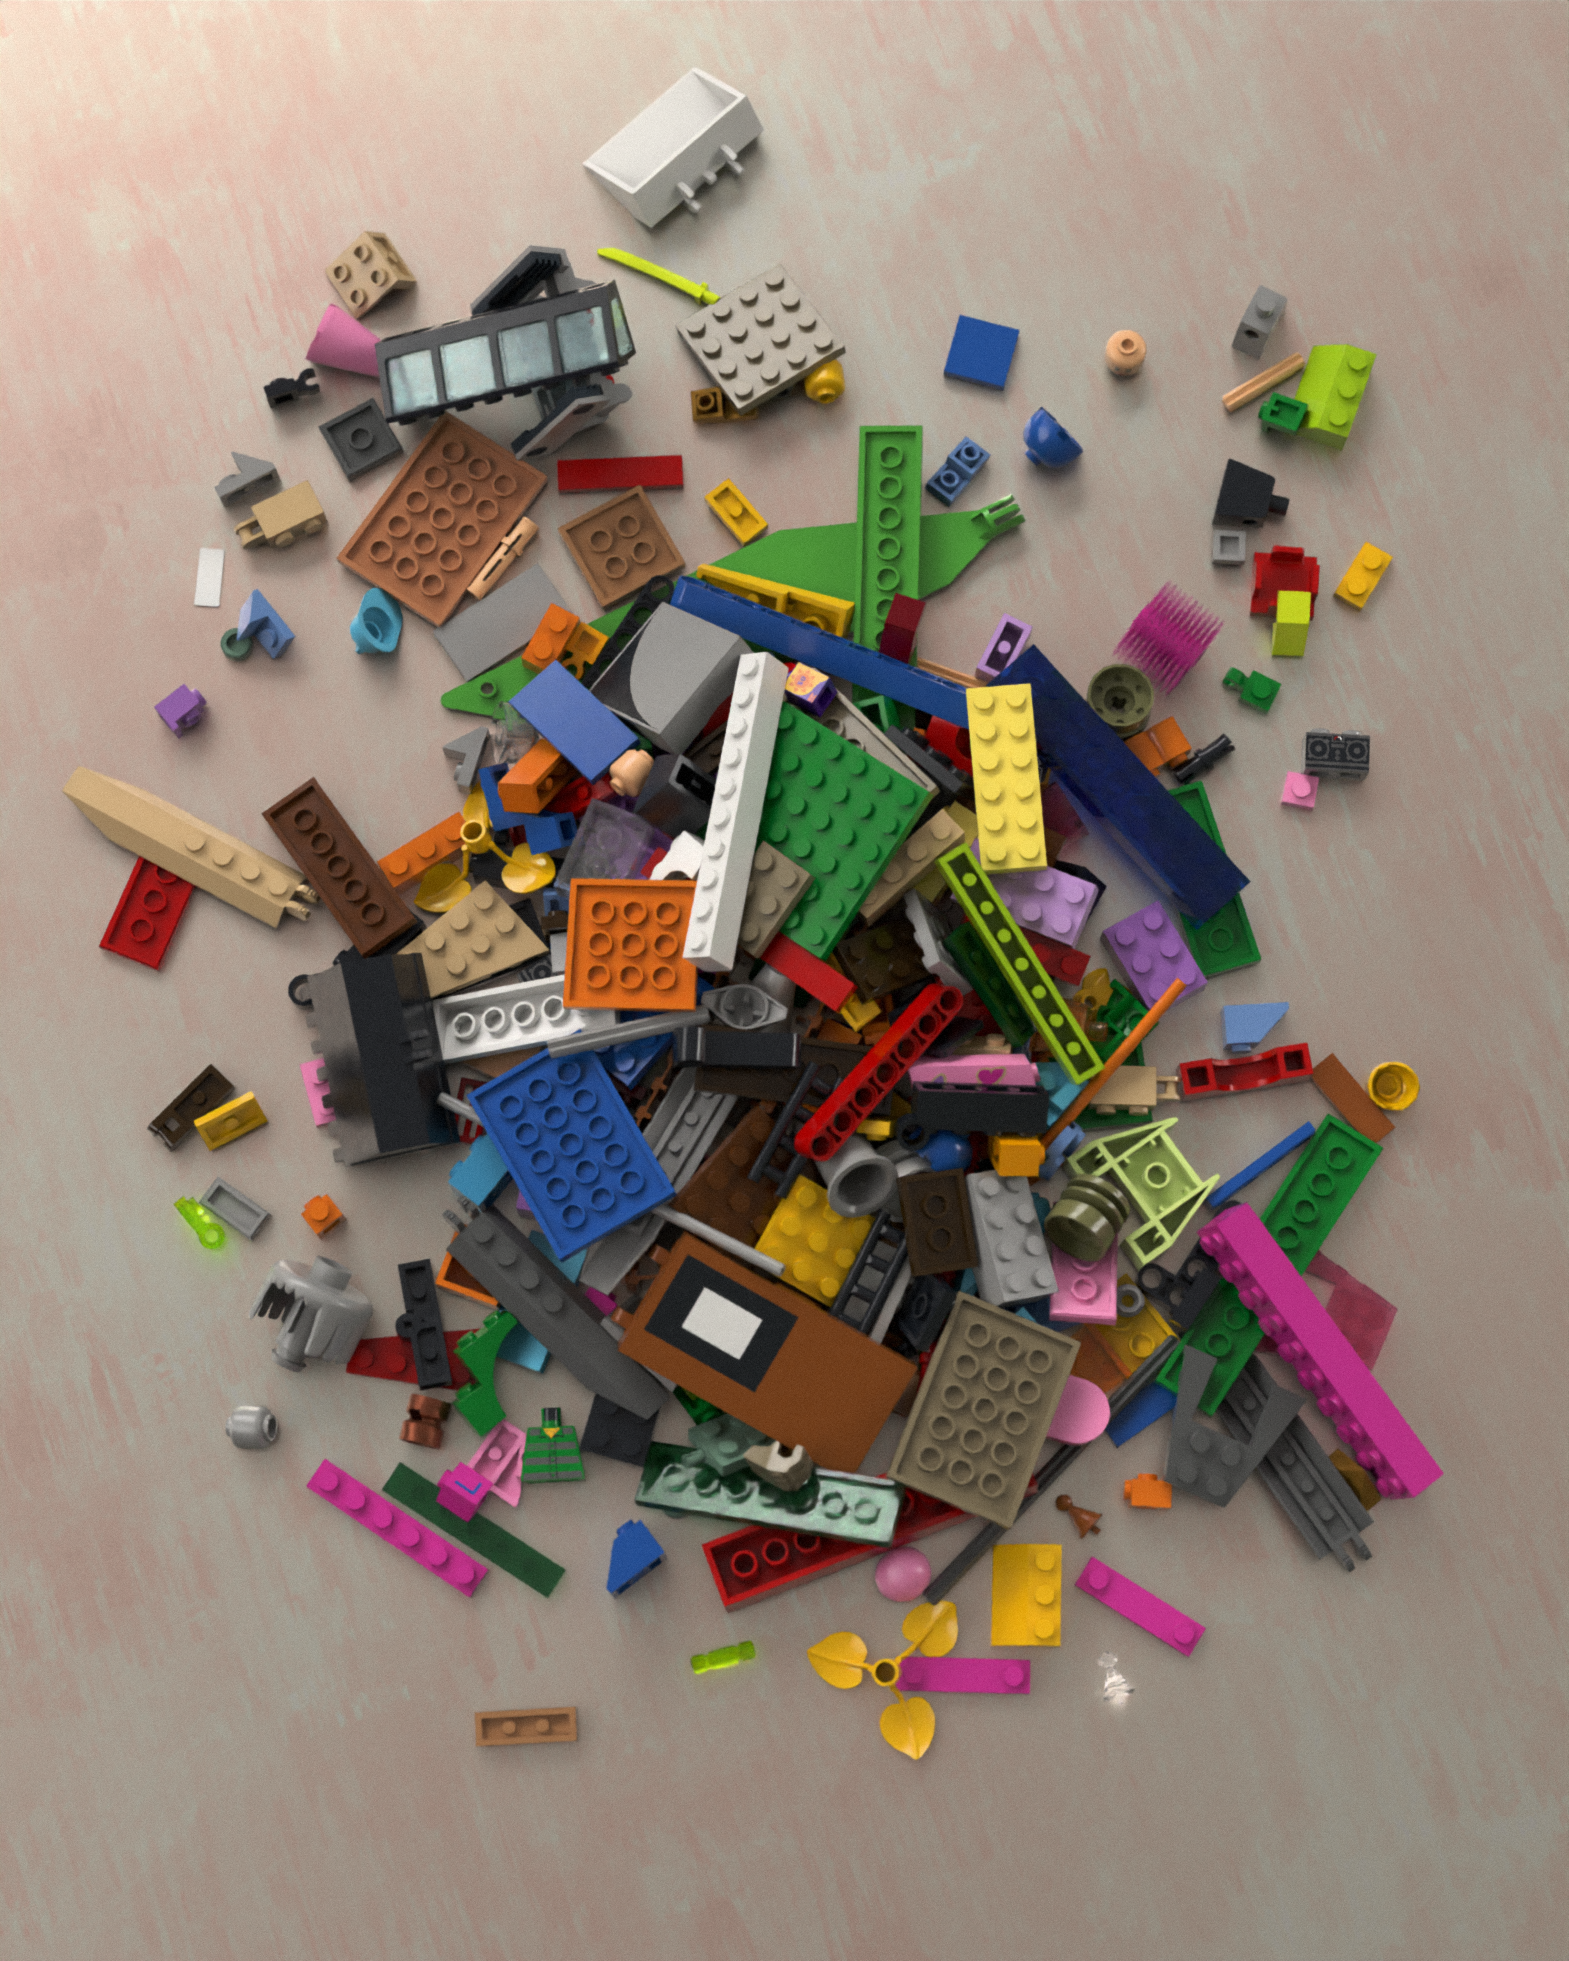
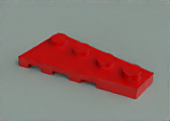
M479 1329L443 1332L453 1385L438 1388L458 1391L468 1383L472 1385L476 1383L453 1351L459 1347L457 1341L470 1331H473L475 1334ZM398 1336L360 1339L355 1352L346 1366V1374L419 1385L411 1342L401 1340Z

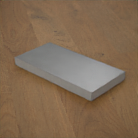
M537 563L447 621L441 627L435 629L433 634L466 682H469L527 647L551 603L570 613L572 611Z

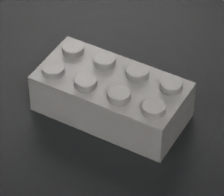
M996 1170L965 1176L978 1267H973L972 1270L981 1300L999 1308H1007L1037 1302L1059 1292L1027 1177L999 1176Z

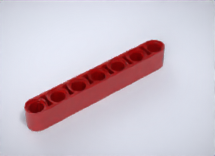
M933 983L929 984L797 1133L794 1146L799 1155L823 1162L830 1159L960 1011L963 1004V996L959 989ZM944 993V1002L940 1005V998ZM923 1017V1026L919 1029V1021ZM902 1041V1050L898 1053V1045ZM881 1065V1074L877 1078V1069ZM860 1090V1098L856 1102L855 1095ZM839 1114V1121L834 1127V1118ZM817 1138L818 1144L816 1149L813 1151L812 1144L814 1140Z

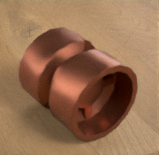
M410 1394L406 1408L409 1419L403 1421L398 1439L440 1450L444 1436L441 1424L448 1421L452 1404L423 1395Z

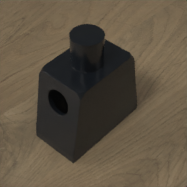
M1228 459L1212 524L1262 528L1267 513L1286 516L1290 498L1272 494L1275 484L1273 476L1236 460Z

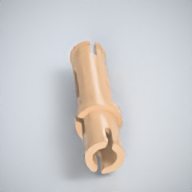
M524 516L508 537L504 536L501 540L502 545L469 585L467 593L478 601L482 600L515 557H520L524 553L522 549L535 532L539 530L538 526ZM521 537L518 540V542L512 547L509 553L506 556H504V554L509 550V548L517 540V538ZM498 562H500V564L496 567V569L492 572V574L487 578V580H486V581H483V580L487 577V575L491 572V570L495 567V565H496Z

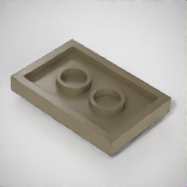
M765 841L762 842L753 856L737 941L738 945L758 959L815 880L813 875Z

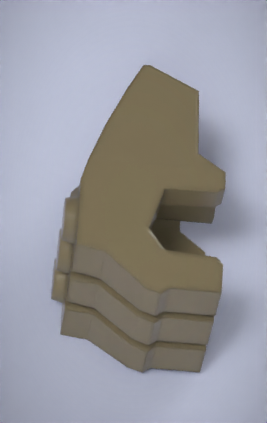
M776 1441L769 1447L752 1445L743 1455L754 1473L784 1491H798L800 1486L811 1476L814 1463L804 1446L801 1445L795 1446L792 1456L785 1458L780 1456L782 1446L780 1442Z

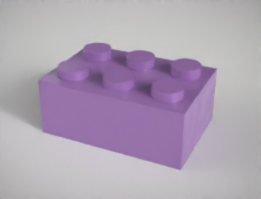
M1159 900L1105 929L1101 934V943L1132 992V995L1148 1011L1176 978L1184 982L1187 987L1167 1011L1204 991L1208 982Z

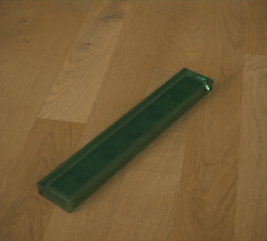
M401 1462L398 1464L382 1488V1491L546 1598L550 1597L566 1572L564 1568L478 1512L469 1523L436 1502L441 1488Z

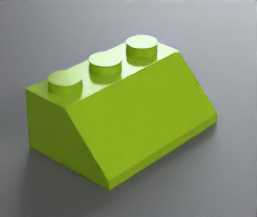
M1348 344L1313 346L1294 398L1308 404V411L1297 433L1298 436L1342 451L1377 354Z

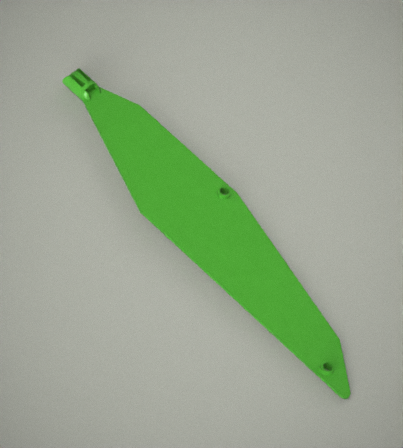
M1012 494L975 511L921 516L919 599L949 585L993 537L1026 522L1023 515L1014 517L1020 512L1018 504L1009 505L1015 500ZM857 522L779 530L709 565L855 603ZM697 571L686 575L712 585L707 580L696 577ZM678 580L673 582L674 590ZM666 585L651 593L655 598L663 599L669 594L670 589ZM635 601L588 623V625L611 638ZM639 609L635 612L634 619L638 624L643 625L652 613L647 609ZM854 614L850 633L854 632ZM630 635L620 636L617 640L618 648L623 650L633 637ZM742 638L754 653L772 651L775 658L781 663L796 660ZM567 650L561 663L571 658L573 653ZM522 656L444 693L441 696V704L449 709L528 723L511 707L508 701L539 674L525 668L522 664ZM587 661L584 664L585 674L584 677L579 681L580 683L583 681V679L593 666ZM613 661L603 662L599 668L600 673L603 674ZM570 665L567 668V670L575 677V675L577 674V667L575 665ZM490 685L494 689L492 693L484 694L482 692L483 687Z

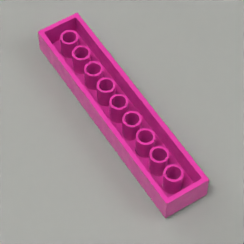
M1247 1202L1224 1210L1196 1232L1201 1238L1199 1240L1201 1247L1208 1255H1213L1220 1264L1219 1271L1228 1282H1233L1239 1290L1238 1296L1241 1302L1248 1309H1252L1260 1319L1258 1324L1266 1335L1272 1336L1279 1346L1277 1350L1280 1356L1287 1363H1291L1297 1370V1378L1305 1389L1311 1390L1318 1399L1316 1404L1325 1416L1331 1417L1337 1426L1336 1432L1346 1444L1352 1446L1357 1453L1355 1455L1357 1462L1364 1470L1370 1471L1376 1479V1488L1384 1497H1389L1390 1500L1415 1498L1444 1474Z

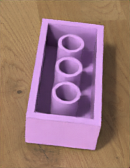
M975 838L971 851L981 865L979 840ZM1047 866V870L987 875L1018 926L1075 949L1099 891L1095 884ZM952 893L950 898L953 900L954 903L960 905L957 898Z

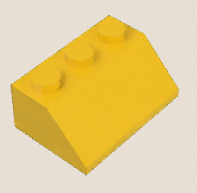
M993 1545L991 1646L1060 1647L1062 1545Z

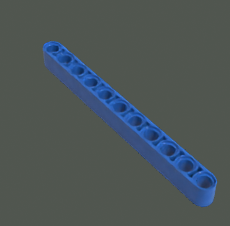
M684 575L679 576L670 602L671 606L735 633L758 645L969 729L966 689L969 688L701 580Z

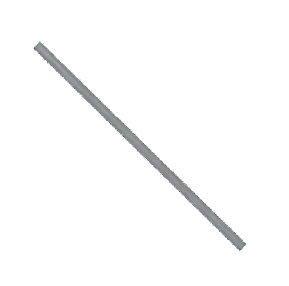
M444 1092L439 1095L437 1104L484 1127L472 1106ZM664 1203L650 1211L779 1277L785 1271V1264L684 1213L677 1212Z

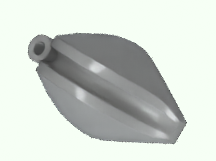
M737 984L705 991L701 999V1004L706 1005L708 1010L713 1013V1017L719 1019L725 1026L752 1031H761L772 1024L784 1021L788 1010L761 989L746 984Z

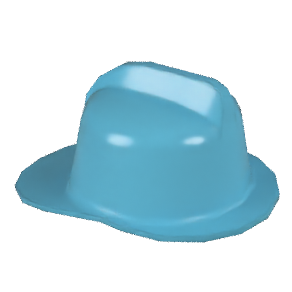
M372 588L365 593L359 612L350 624V634L356 643L355 652L358 654L364 652L375 654L380 651L389 653L395 650L403 620L401 608L397 600L393 599L381 588Z

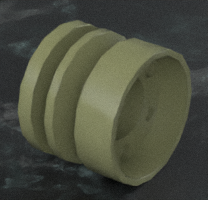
M1113 664L1102 668L1096 673L1088 686L1084 703L1083 719L1088 731L1096 739L1113 745H1120L1126 740L1144 732L1154 704V689L1150 679L1140 669L1129 664Z
M1077 1174L1070 1179L1067 1188L1061 1193L1060 1200L1054 1204L1045 1218L1044 1229L1050 1240L1063 1252L1076 1259L1088 1262L1099 1261L1105 1256L1112 1245L1115 1234L1120 1232L1123 1223L1127 1221L1131 1208L1126 1197L1111 1183L1097 1176Z

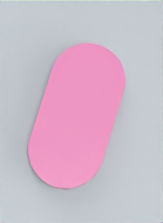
M1069 1375L1046 1438L1068 1445L1081 1446L1099 1437L1105 1430L1110 1417V1406L1104 1392L1088 1380Z

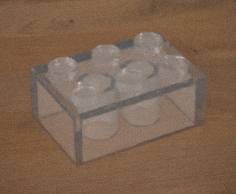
M592 798L554 883L557 894L570 899L571 878L635 879L655 833L654 827L631 812Z

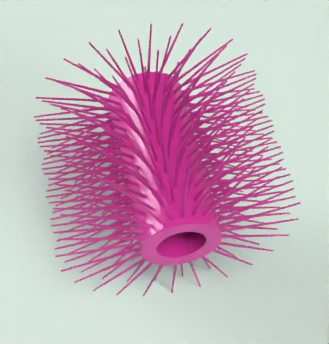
M1164 586L1165 588L1161 587L1160 593H1157L1156 596L1154 595L1150 604H1147L1135 620H1133L1129 627L1130 630L1124 635L1125 637L1122 639L1121 645H1118L1116 651L1119 653L1118 650L1122 648V655L1124 656V652H1128L1127 650L1129 649L1131 652L1128 657L1131 658L1130 656H1133L1131 663L1134 664L1133 662H1137L1136 660L1138 659V668L1144 663L1143 671L1145 673V670H1149L1148 668L1151 665L1152 668L1150 672L1147 671V677L1151 676L1152 671H1156L1152 678L1154 682V678H1158L1157 676L1161 674L1162 677L1158 683L1164 682L1162 688H1167L1166 686L1172 683L1167 692L1170 694L1169 692H1172L1173 689L1175 690L1174 687H1177L1180 681L1182 682L1186 673H1189L1208 649L1206 647L1214 640L1213 638L1217 635L1218 629H1221L1222 626L1218 624L1214 630L1213 627L1216 625V622H1211L1212 624L1207 627L1210 618H1206L1204 621L1202 619L1204 614L1199 616V619L1196 617V614H1199L1201 611L1200 607L1194 612V603L1192 608L1189 607V610L1186 608L1189 603L1188 601L1182 606L1180 604L1182 599H1180L1176 604L1174 602L1176 595L1171 596L1173 589L1171 588L1170 593H1166L1167 587Z

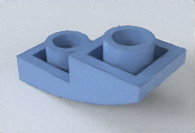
M966 436L948 455L946 462L928 480L925 489L950 507L990 458V454Z

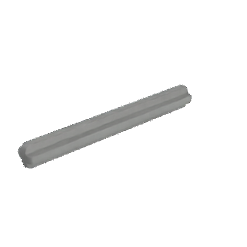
M700 1005L696 1006V1012H669L550 1039L547 1045L551 1058H558L672 1032L678 1027H694L707 1024L710 1021L707 1006Z

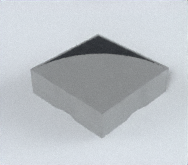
M662 602L589 691L623 724L645 737L653 745L671 754H682L708 723L717 707L734 691L740 655L754 652L741 636Z

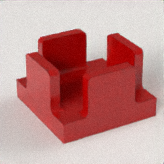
M1277 545L1273 546L1271 553L1254 552L1249 616L1276 618L1278 591L1311 592L1309 621H1312L1314 618L1315 600L1319 589L1320 565H1317V557L1304 556L1305 548Z

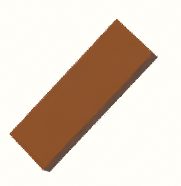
M1333 1053L1313 1068L1314 1074L1310 1080L1352 1129L1375 1143H1378L1395 1129L1391 1121L1370 1099L1369 1095Z

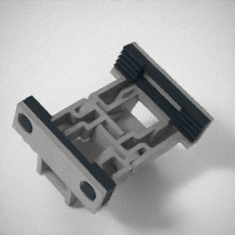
M529 245L470 305L471 313L473 316L544 298V296L539 295L543 290H545L546 297L595 285L596 283L575 277L565 249ZM590 308L555 317L563 369L595 362L601 358L597 342H592L594 336L592 327L595 318ZM542 319L514 326L523 362L528 363L529 366L527 368L528 378L554 372L547 321ZM601 372L590 374V379L579 383H572L571 379L560 381L561 386L543 391L542 386L532 388L542 421L530 431L525 430L511 443L517 461L550 456L576 432L604 423L612 410L632 397L631 389L623 383L615 384L611 375L602 376Z

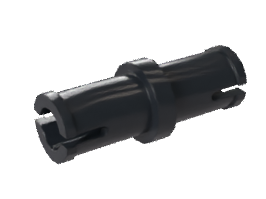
M1221 734L1219 738L1203 750L1197 749L1192 758L1172 771L1176 780L1181 786H1184L1205 771H1212L1214 764L1235 750L1234 745H1230L1232 743L1225 734Z

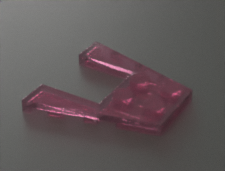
M1318 1250L1305 1273L1336 1285L1325 1310L1366 1367L1372 1371L1398 1309ZM1264 1334L1253 1351L1280 1356L1277 1350L1278 1344L1272 1336Z

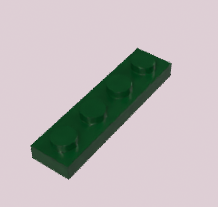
M969 921L957 927L943 941V944L1013 1048L1022 1046L1037 1031V1028L976 930Z

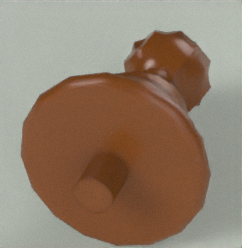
M1061 1494L1057 1497L1055 1501L1056 1508L1060 1511H1068L1074 1526H1076L1080 1534V1539H1083L1090 1530L1096 1535L1101 1531L1095 1524L1102 1517V1513L1072 1506V1498L1067 1494Z

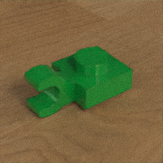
M1233 667L1229 668L1222 681L1226 686L1242 692L1238 701L1264 714L1268 713L1282 685L1254 670L1248 678L1243 672Z

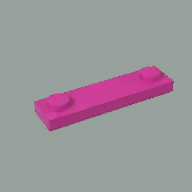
M1094 1557L1090 1558L1074 1585L1187 1657L1190 1656L1206 1629Z
M907 1657L900 1663L902 1675L896 1683L899 1691L1030 1694V1660Z

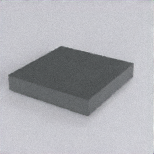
M374 398L319 426L321 434L349 482L404 453L401 444L390 425L387 424Z

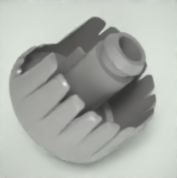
M317 1256L312 1266L288 1259L279 1260L272 1265L251 1306L249 1317L252 1320L256 1313L258 1317H264L269 1309L268 1318L276 1320L284 1309L281 1319L284 1324L275 1340L279 1346L277 1349H272L271 1359L276 1364L290 1371L300 1372L307 1366L304 1363L305 1358H317L325 1348L326 1350L322 1357L324 1362L329 1363L336 1356L335 1364H345L350 1361L373 1315V1305L369 1298L348 1284L353 1274L351 1270L323 1256Z

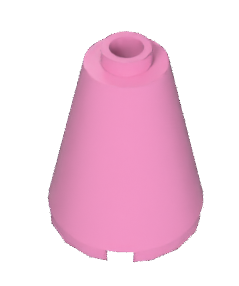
M331 303L318 326L314 341L311 342L305 359L316 364L379 377L375 344L381 341V339L340 307ZM386 359L387 374L389 375L391 366L389 360Z

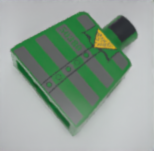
M542 1408V1427L528 1428L521 1482L523 1484L586 1481L575 1426H562L561 1408Z

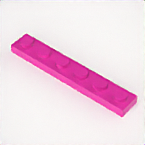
M326 1459L323 1460L306 1485V1487L469 1598H471L489 1571Z

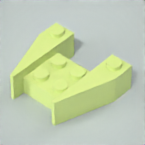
M1176 1117L1093 1140L1068 1157L1062 1165L1070 1179L1077 1174H1089L1101 1179L1110 1174L1143 1218L1146 1224L1126 1237L1119 1245L1138 1272L1145 1265L1151 1264L1167 1252L1220 1178L1217 1173L1203 1183L1166 1134L1178 1122Z

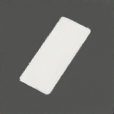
M200 548L194 600L196 606H219L225 555L224 549Z

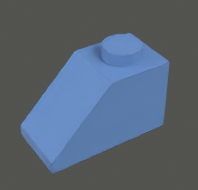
M1289 1003L1223 1006L1220 1012L1223 1050L1232 1049V1054L1252 1052L1251 1048H1256L1289 1009Z

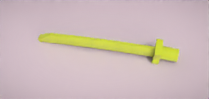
M601 248L597 250V254L601 257L635 269L693 296L695 303L701 305L702 301L709 305H714L721 298L709 291L708 284L704 282L700 286L667 269L617 248Z

